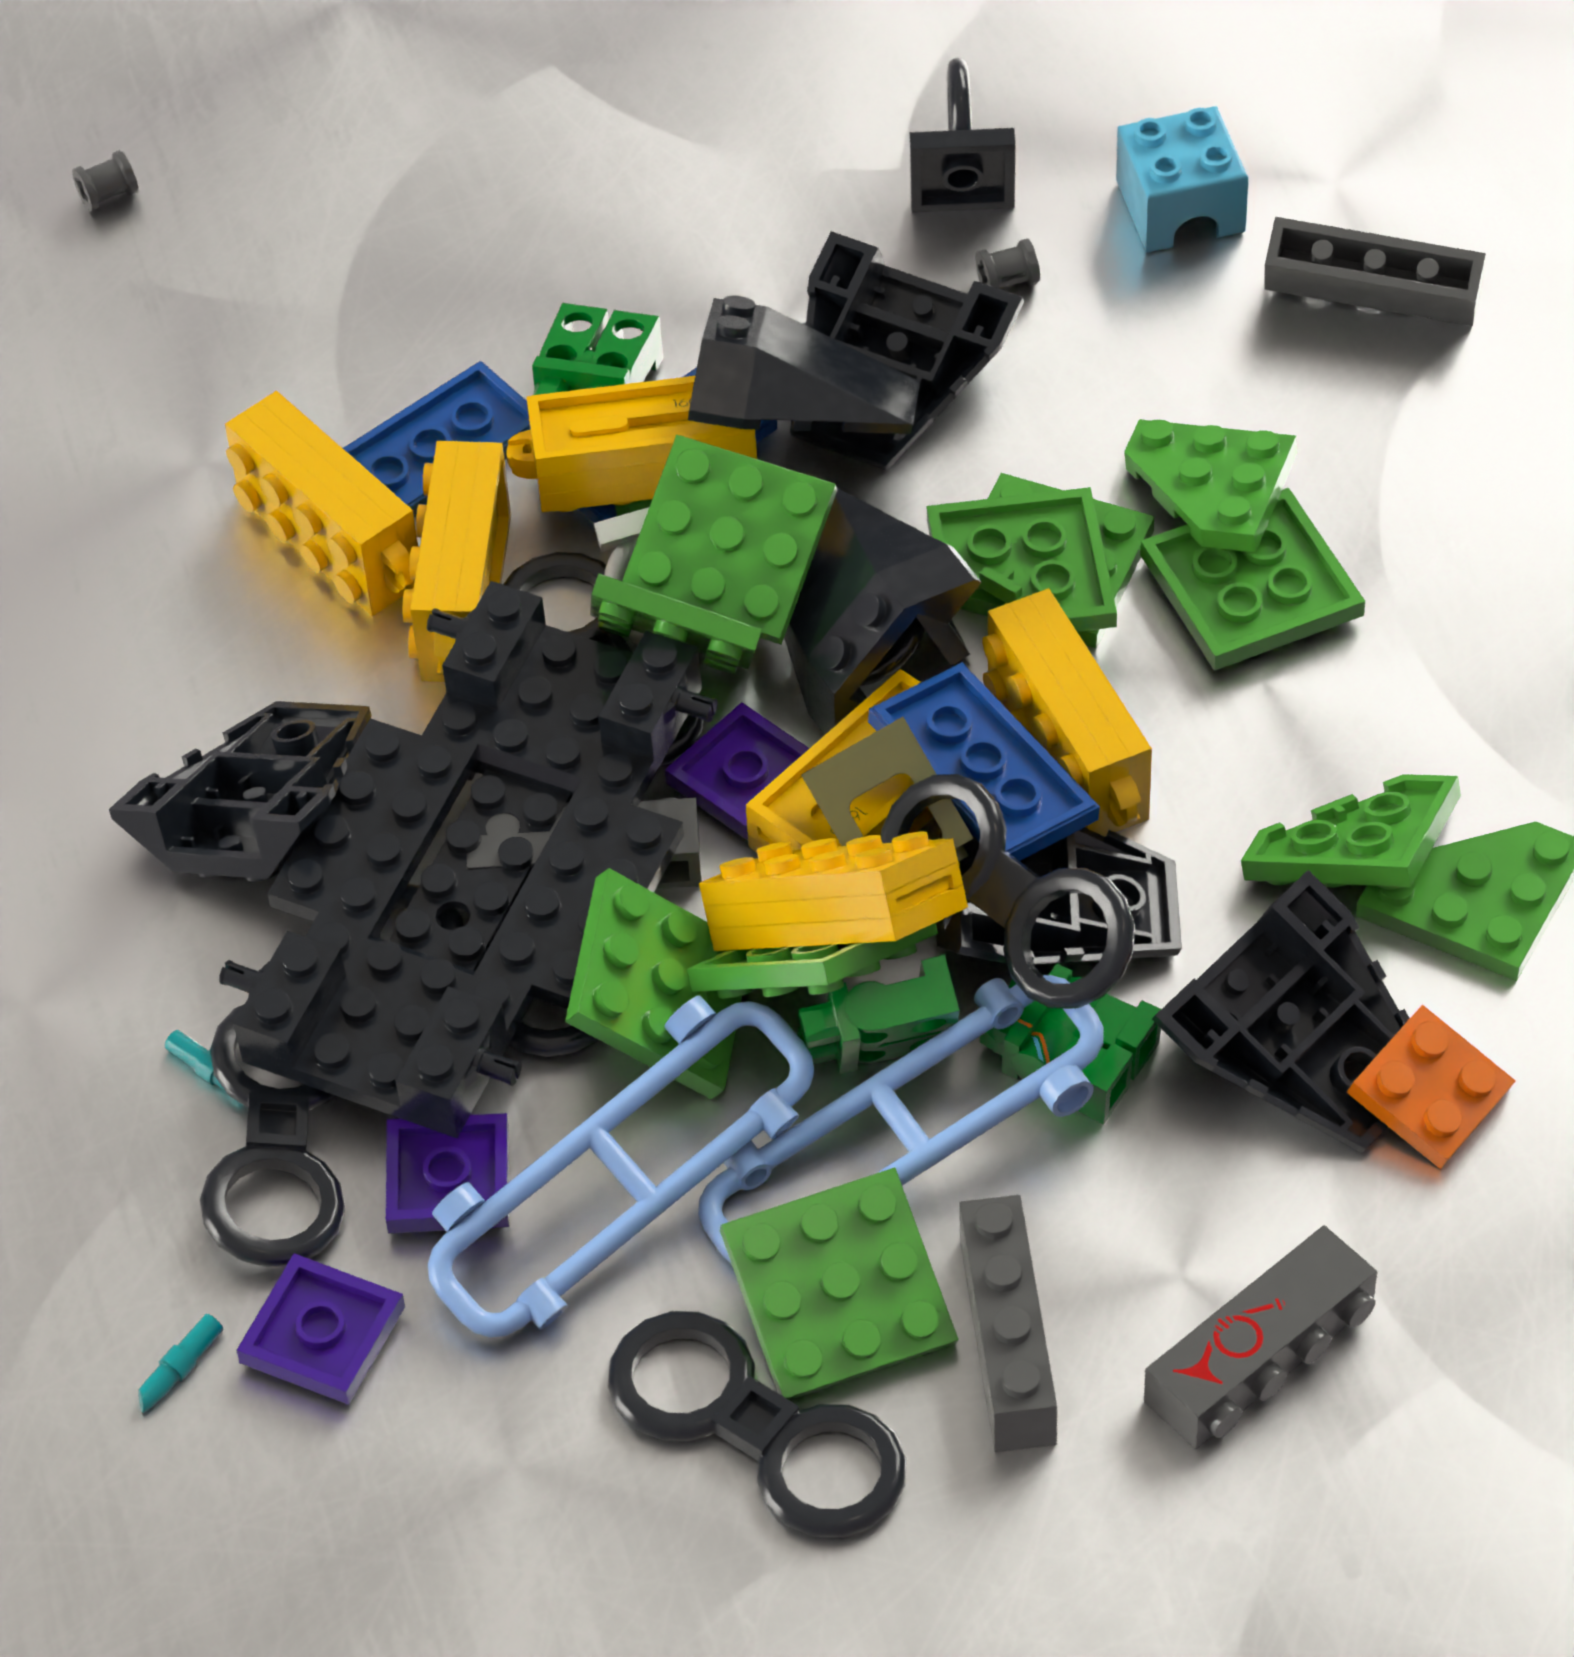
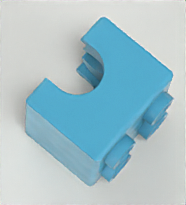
M1217 106L1194 108L1188 112L1160 118H1145L1136 123L1117 127L1116 181L1146 253L1172 248L1174 246L1176 230L1184 222L1195 217L1206 216L1216 220V236L1218 238L1246 232L1249 177Z

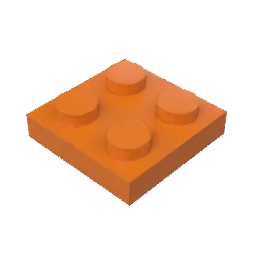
M1422 1004L1357 1077L1347 1093L1441 1170L1505 1096L1516 1080Z

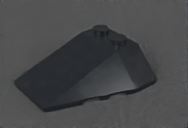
M831 231L809 275L807 288L809 301L806 323L803 324L919 381L920 385L911 434L843 432V422L812 421L810 431H793L791 420V435L889 470L1002 349L1024 303L1023 297L977 281L973 282L968 294L886 266L878 247Z
M727 296L724 299L714 298L702 337L688 420L752 430H760L761 420H792L791 428L793 431H810L812 421L843 422V432L911 434L920 382L768 306L756 305L752 299L743 296Z
M837 488L836 496L784 636L808 714L824 735L867 698L859 686L918 614L947 625L982 583L954 547L888 515Z
M276 701L224 731L225 743L202 756L201 751L195 748L181 756L184 767L171 775L160 778L159 774L152 773L140 780L109 808L111 819L172 872L198 874L203 878L217 876L244 877L252 882L271 878L287 861L294 847L315 826L316 822L332 803L341 783L340 781L348 767L346 759L372 717L370 707Z
M1084 827L1020 861L1040 877L1057 869L1087 868L1109 878L1126 897L1135 923L1134 946L1131 958L1178 956L1180 953L1182 942L1175 860L1111 830H1108L1104 837ZM941 829L938 839H942L943 837ZM973 835L974 842L965 846L969 857L959 862L961 876L972 866L979 850V841ZM1084 893L1065 894L1052 900L1039 913L1031 931L1030 951L1034 964L1097 961L1101 959L1107 944L1108 926L1103 910L1091 896ZM969 903L967 904L968 908L936 922L938 934H936L937 946L957 954L1007 964L1003 953L1005 928L974 904Z
M1307 870L1266 910L1260 919L1200 977L1190 981L1152 1020L1195 1063L1361 1153L1388 1128L1386 1124L1350 1096L1347 1091L1410 1017L1405 1009L1399 1011L1383 982L1387 977L1378 960L1372 962L1356 933L1359 926L1351 911Z

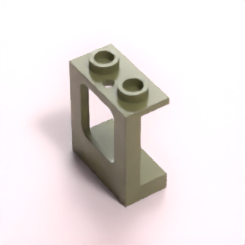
M901 717L808 770L801 776L840 844L846 846V842L864 837L850 813V804L855 798L898 774L910 776L914 783L937 774L904 717ZM941 799L929 805L928 808L942 831V839L953 838L958 863L969 857L965 846L974 842V839L952 800Z

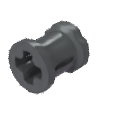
M120 150L112 153V159L86 170L81 166L72 169V176L78 194L90 212L99 208V202L124 192L129 195L138 193V183L132 166L124 152Z
M1028 238L1020 240L1016 247L988 253L985 249L977 251L975 254L976 271L980 283L1000 289L1027 282L1031 286L1038 284L1040 281L1039 262L1035 249Z

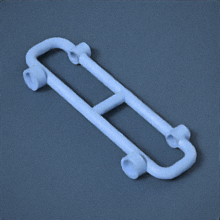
M1043 975L1046 980L1054 984L1070 983L1066 979L1057 976ZM1000 978L986 982L977 990L974 996V1001L979 1009L758 1149L751 1140L724 1162L727 1169L706 1185L699 1199L698 1217L704 1231L720 1254L731 1263L720 1233L721 1224L728 1222L722 1212L725 1200L741 1188L743 1190H752L759 1187L769 1178L774 1167L873 1104L909 1151V1153L879 1171L882 1172L895 1167L902 1186L1040 1097L1057 1117H1064L1075 1113L1088 1102L1093 1094V1085L1082 1070L1097 1058L1103 1045L1104 1027L1097 1013L1090 1004L1080 1008L1063 1009L1080 1032V1038L1075 1046L929 1139L894 1091L993 1027L1004 1029L1011 1026L1020 1018L1024 1008L1034 1002V1000L1029 999L1017 984L1009 988Z
M700 995L690 999L664 1025V1028L679 1045L486 1201L469 1182L460 1185L449 1193L432 1212L434 1218L447 1233L443 1235L431 1251L428 1261L429 1281L438 1297L457 1319L472 1332L490 1338L508 1336L523 1328L531 1320L540 1330L546 1328L567 1309L568 1305L561 1298L565 1292L763 1130L772 1140L784 1133L799 1117L792 1106L810 1088L814 1075L812 1055L803 1040L779 1014L767 1005L752 1001L735 1003L716 1014ZM747 1025L757 1027L788 1060L790 1064L788 1078L776 1089L773 1088L762 1095L750 1107L748 1112L660 1184L655 1186L609 1132L737 1028ZM590 1148L637 1203L545 1278H540L530 1285L517 1298L516 1302L500 1313H490L483 1310L455 1278L452 1270L454 1259Z

